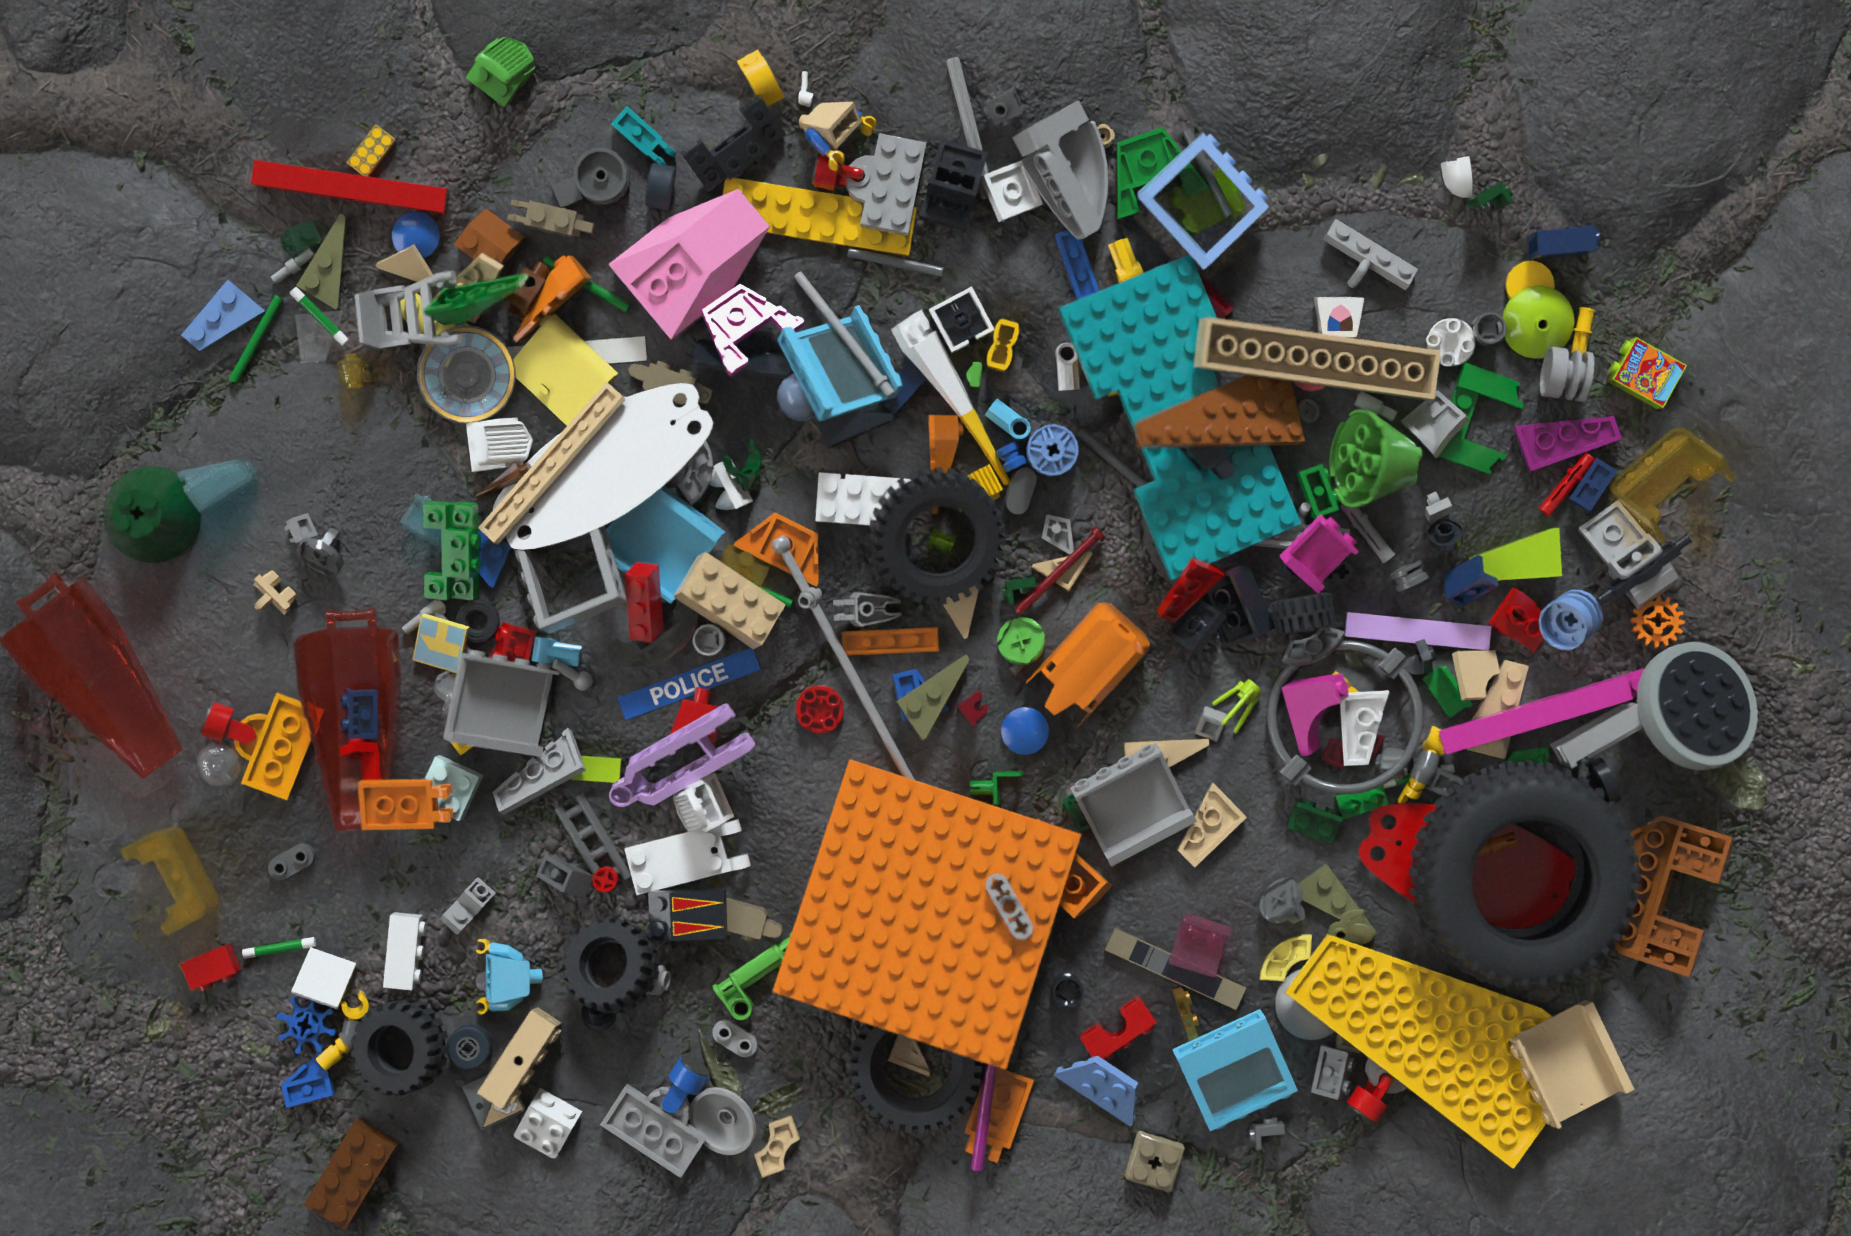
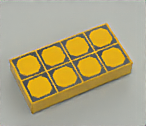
M375 125L346 163L363 176L369 177L396 142V139L378 125Z

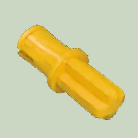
M1579 307L1576 328H1573L1575 335L1571 354L1574 350H1579L1582 354L1584 351L1586 352L1589 334L1593 333L1590 330L1595 312L1594 309Z

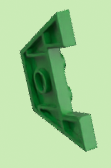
M1164 127L1117 142V220L1141 212L1133 189L1146 185L1182 152ZM1190 162L1177 173L1185 197L1209 189V186Z

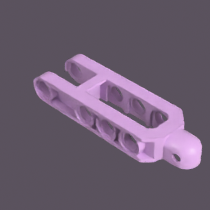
M724 704L630 757L625 777L612 785L609 799L618 807L628 806L637 800L645 804L655 805L684 789L685 786L695 783L743 756L755 746V742L749 733H743L724 745L715 748L707 735L714 732L716 727L735 716L731 707L728 704ZM698 741L706 755L656 783L648 782L640 772V770L649 765L651 767L654 766L656 761L668 754H675L677 749L689 742L692 744Z

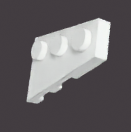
M1389 691L1349 693V697L1340 702L1344 766L1369 764Z

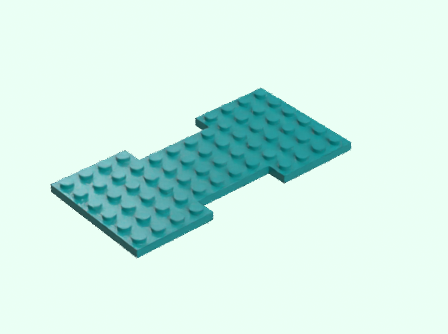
M1190 254L1058 308L1094 398L1098 399L1117 391L1135 435L1134 424L1220 387L1213 370L1193 368L1199 319H1217ZM1226 446L1225 449L1229 452L1226 458L1231 463V466L1235 468V472L1232 477L1223 480L1218 479L1210 470L1205 472L1197 471L1178 447L1141 448L1154 481L1134 489L1133 492L1170 580L1181 576L1192 557L1210 564L1301 524L1270 446Z

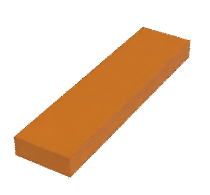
M938 627L842 631V647L847 656L939 651Z

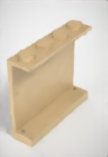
M1583 1000L1509 1038L1512 1044L1510 1050L1522 1065V1068H1520L1521 1073L1533 1088L1531 1094L1543 1109L1541 1115L1544 1121L1557 1129L1561 1128L1559 1122L1615 1093L1622 1092L1627 1094L1635 1090L1594 1003L1591 1001Z

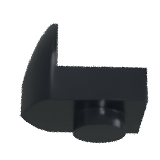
M1425 639L1416 641V654L1408 659L1410 663L1405 669L1412 675H1424L1433 672V661H1436L1433 648L1427 646Z

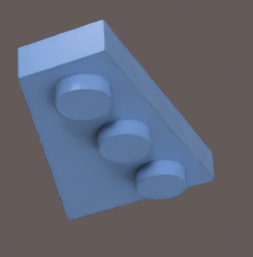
M227 280L181 336L199 351H204L227 337L231 332L245 326L249 321L263 315L266 311L230 280Z

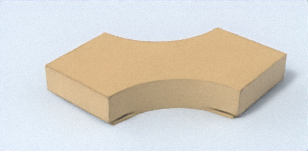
M792 1115L769 1123V1141L761 1151L754 1154L762 1178L785 1170V1153L791 1144L800 1139Z

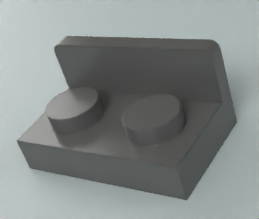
M1321 1045L1311 1092L1336 1100L1344 1099L1348 1096L1351 1090L1350 1075L1354 1071L1357 1061L1354 1058L1355 1052Z

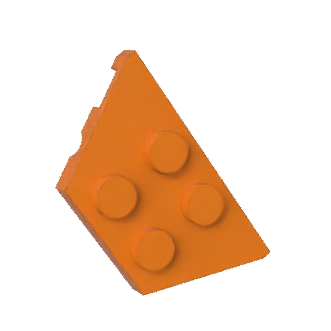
M774 512L734 543L733 546L791 574L782 555L772 549L773 540L782 535L786 536L791 543L789 550L806 581L816 587L819 584L818 533Z

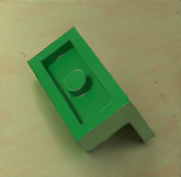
M1440 664L1433 669V672L1421 677L1448 718L1463 708H1469L1473 705L1470 700H1461L1458 682L1446 665Z

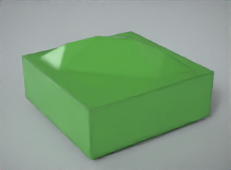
M973 362L967 371L966 377L970 388L980 387L982 364L979 362Z

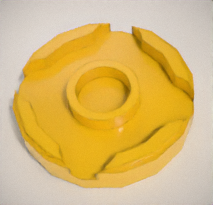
M1525 261L1514 266L1507 274L1505 281V290L1509 300L1519 291L1531 286H1546L1553 289L1555 287L1554 277L1550 270L1542 263L1536 261Z

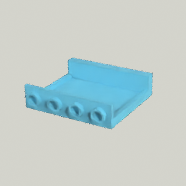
M664 485L635 508L613 520L606 529L617 568L626 573L636 562L659 565L661 600L664 603L668 601L670 604L676 600L673 596L696 557L704 552L710 554L725 534L724 530Z

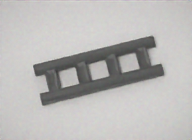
M583 793L575 797L578 804L566 811L563 805L554 810L592 875L600 869L596 860L608 854L615 865L613 869H615L617 874L621 875L623 880L631 877L630 871ZM584 813L591 825L578 832L571 819ZM596 833L603 846L590 853L583 840Z

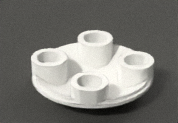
M1447 318L1437 322L1431 328L1426 338L1427 349L1441 351L1439 364L1449 367L1458 366L1466 362L1472 356L1476 345L1472 328L1466 322L1456 318Z

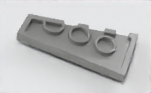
M569 728L561 733L563 736L556 742L551 741L544 747L546 750L542 753V757L530 759L526 763L527 766L521 772H515L492 792L498 811L502 815L586 771L573 732Z

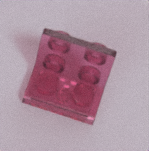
M1185 913L1179 922L1169 964L1214 978L1217 974L1225 940L1230 936L1232 927Z

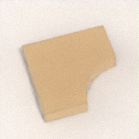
M1457 651L1452 653L1461 700H1481L1486 698L1488 680L1492 676L1500 674L1496 651Z

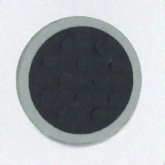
M1687 642L1675 645L1656 655L1647 664L1640 677L1637 705L1642 725L1654 746L1672 762L1693 770H1708L1722 767L1732 762L1749 747L1755 735L1758 720L1755 694L1742 668L1722 650L1700 642Z

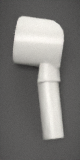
M803 71L799 104L810 107L814 94L807 92L808 72Z

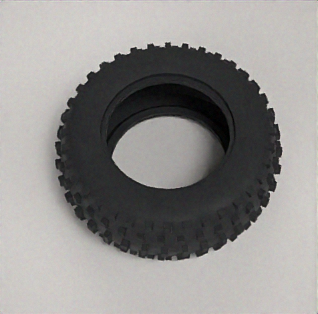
M1525 760V764L1524 762H1516L1515 767L1514 762L1510 761L1505 762V764H1498L1497 770L1490 765L1479 770V776L1472 773L1462 779L1463 785L1454 784L1447 789L1449 793L1447 798L1443 796L1436 800L1434 805L1437 809L1435 811L1431 810L1425 815L1423 821L1427 824L1426 826H1421V829L1416 833L1415 838L1419 840V843H1415L1410 857L1415 859L1412 860V867L1414 868H1409V876L1413 877L1412 884L1415 885V887L1409 888L1411 895L1415 896L1416 902H1418V905L1413 907L1415 914H1421L1425 922L1420 927L1425 933L1430 931L1433 936L1431 944L1434 948L1438 949L1441 947L1445 953L1444 958L1449 963L1454 960V963L1460 966L1459 970L1465 974L1469 972V974L1477 976L1476 979L1484 983L1486 980L1488 983H1495L1497 987L1502 988L1504 985L1506 988H1513V985H1515V988L1518 990H1523V987L1524 989H1532V984H1534L1536 989L1551 987V981H1554L1557 985L1569 982L1568 976H1582L1587 973L1585 967L1588 965L1594 967L1596 964L1598 965L1602 962L1600 958L1602 954L1607 956L1610 951L1614 950L1615 946L1612 943L1614 940L1619 942L1621 937L1624 936L1626 930L1622 927L1624 925L1628 926L1630 918L1632 919L1634 916V912L1630 911V909H1635L1636 902L1634 901L1639 898V894L1634 892L1639 889V884L1635 882L1641 881V875L1637 874L1639 867L1635 865V863L1640 862L1639 856L1635 855V848L1631 847V845L1635 844L1634 838L1629 835L1628 831L1624 830L1628 826L1626 819L1620 818L1615 814L1618 810L1616 804L1612 801L1607 804L1603 800L1605 792L1600 788H1596L1593 791V788L1589 786L1587 778L1581 776L1578 780V777L1571 775V770L1563 768L1561 772V769L1553 768V764L1546 762L1543 766V764L1535 763L1534 765L1532 761ZM1542 820L1556 824L1568 839L1575 861L1574 882L1564 904L1545 921L1527 928L1508 929L1487 923L1480 914L1472 893L1473 867L1484 844L1499 830L1516 822Z

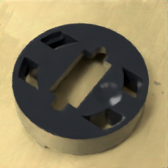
M1599 757L1585 763L1595 789L1600 788L1605 792L1603 800L1607 804L1611 801L1615 804L1620 802L1621 796L1617 783L1606 762Z

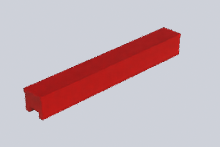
M254 160L251 184L259 188L446 215L447 199L450 193L447 188Z

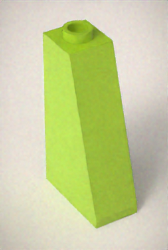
M1559 528L1547 529L1478 554L1483 557L1484 572L1498 580L1562 576Z

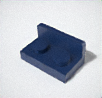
M345 688V695H341V709H345V718L341 719V732L345 733L348 740L356 738L378 739V691L376 689L351 690L350 688Z

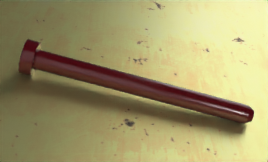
M1094 526L1090 530L1092 534L1016 606L1015 611L1019 615L1023 614L1098 540L1103 542L1106 539L1099 529Z

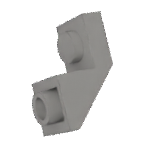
M477 877L457 901L440 917V920L458 935L495 895V892Z

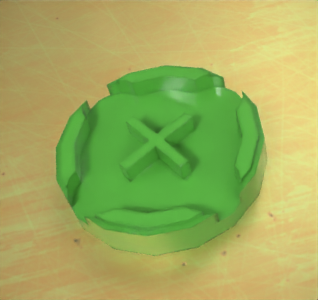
M1018 617L1017 619L1009 620L1003 625L999 631L997 643L1002 656L1007 661L1016 665H1028L1042 655L1046 639L1041 626L1030 618Z

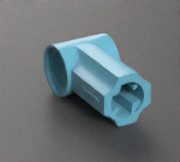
M998 398L985 414L987 418L1010 434L1015 440L1022 441L1030 435L1031 427L1029 422ZM1016 423L1026 425L1027 430L1023 435H1016L1013 432V427Z
M535 637L531 661L553 664L557 659L565 665L579 666L582 646L561 643L549 638Z

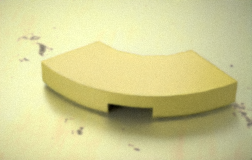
M1312 935L1293 936L1275 946L1267 955L1262 965L1259 979L1284 982L1287 972L1294 964L1310 958Z

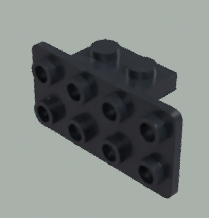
M760 327L734 345L748 360V365L738 372L746 373L749 376H767L775 380L789 377L791 366L784 352L770 350L773 328ZM698 340L692 364L701 369L713 368L727 372L714 341Z

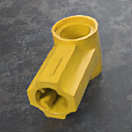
M1128 238L1108 245L1116 267L1115 272L1119 283L1143 274L1142 267L1135 259Z

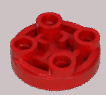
M812 686L806 689L797 700V719L810 732L821 734L832 731L843 718L844 704L842 698L834 689L828 686Z

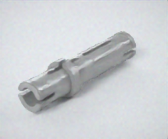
M1342 503L1338 506L1352 522L1350 525L1353 528H1357L1382 560V563H1385L1395 555V552L1392 551L1367 519L1369 516L1366 513L1363 514L1359 507H1348Z

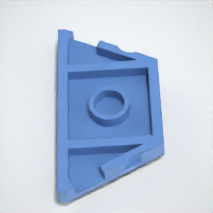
M1099 1056L1089 1058L1087 1061L1075 1062L1070 1068L1064 1069L1062 1066L1057 1068L1054 1074L1055 1077L1131 1127L1133 1125L1138 1082Z

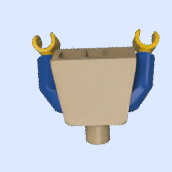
M854 102L821 103L809 115H802L799 119V126L801 129H804L806 139L823 156L827 155L829 157L830 169L837 171L838 164L836 161L843 165L844 155L842 152L832 151V149H837L859 124H862V134L870 136L872 130H875L876 120L872 116H861L863 113L856 109Z

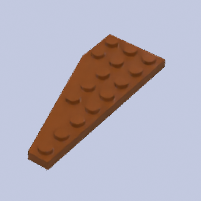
M1249 375L1134 424L1139 448L1300 445L1305 442L1292 382Z

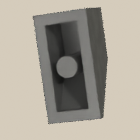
M545 854L536 875L559 891L581 898L586 897L593 879V875L585 870L548 854Z

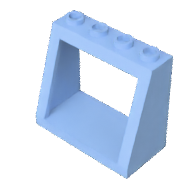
M1204 133L1198 136L1138 191V198L1203 269L1208 267L1269 208L1266 203L1269 198L1260 188L1255 191L1250 185L1252 179L1244 170L1239 173L1233 166L1236 163L1235 160L1227 152L1223 155L1217 149L1220 145L1211 134L1206 136ZM1202 149L1206 151L1255 206L1207 253L1155 198V195Z

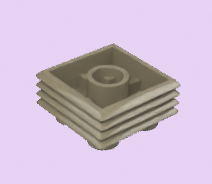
M1138 1131L1126 1168V1179L1166 1192H1172L1184 1153V1145ZM1156 1156L1158 1157L1160 1164H1156L1155 1167H1152L1149 1160H1154Z

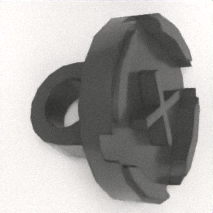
M330 527L321 541L308 537L302 539L296 549L300 558L303 556L306 559V565L319 573L331 575L334 572V575L338 574L344 565L343 558L334 549L339 540L340 531Z
M1284 877L1269 885L1266 889L1268 893L1265 897H1261L1259 906L1260 913L1270 923L1276 924L1286 920L1296 924L1305 919V912L1300 904L1303 891L1298 883Z

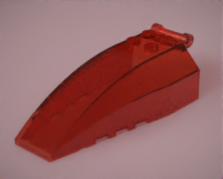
M55 572L49 576V580L25 598L21 597L16 601L18 607L27 618L0 638V644L32 682L49 697L54 698L62 705L67 713L79 720L84 725V728L96 735L109 750L114 751L117 757L142 779L183 750L146 672L116 617L84 577L67 587L62 577ZM56 587L60 593L34 611L31 605Z
M376 608L335 612L334 609L326 610L327 629L299 635L293 643L297 689L305 719L307 718L310 729V738L316 751V760L323 777L322 782L327 792V800L335 830H360L362 826L358 782L362 780L360 757L340 756L339 747L349 744L345 733L341 732V719L345 718V709H341V695H345V688H350L351 690L376 689L378 691V739H364V742L378 743L382 780H391L402 680L398 631L377 626ZM368 620V626L336 628V621Z

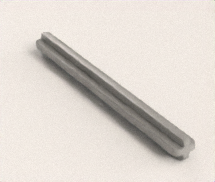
M958 57L950 58L947 60V67L968 147L983 151L960 59ZM986 162L982 176L988 173ZM980 180L978 187L982 199H988Z

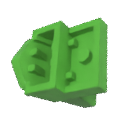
M502 37L500 39L496 38L478 54L475 59L476 63L465 78L502 106L507 107L520 87L524 86L536 67L533 65L534 58L525 43L508 37Z

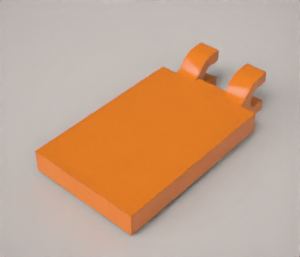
M433 779L360 780L358 782L362 830L434 829L436 822H450L451 818L454 817L453 808L438 809V798L448 799L449 795L452 794V784L433 786Z
M997 1067L986 1143L991 1145L987 1158L998 1163L1002 1148L1010 1149L1034 1082L1031 1078ZM983 1079L964 1133L970 1135L965 1152L973 1154Z

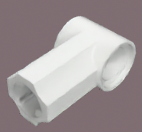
M1072 343L1060 344L1055 350L1058 391L1080 389L1078 357ZM1063 347H1069L1073 351V356L1068 361L1062 359L1060 355Z

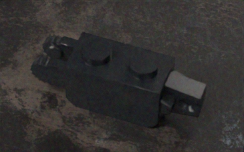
M1226 446L1178 447L1197 471L1205 472L1210 470L1221 480L1232 477L1235 472V468L1231 466V463L1226 458L1229 454L1225 449Z

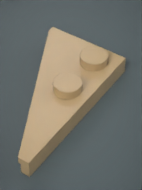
M1209 739L1124 742V757L1139 752L1146 745L1157 743L1168 767H1171L1209 746Z

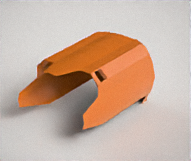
M1107 602L1097 603L1026 681V684L1041 670L1055 684L1045 707L1056 715L1076 703L1088 712L1078 725L1079 728L1150 650V642L1146 634L1113 604ZM1054 663L1056 667L1049 672L1047 668ZM1095 700V704L1090 708L1088 705Z

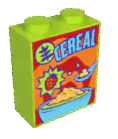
M1637 337L1630 339V341L1626 340L1619 351L1622 354L1618 362L1614 361L1607 374L1610 376L1607 382L1656 409L1664 408L1687 365Z

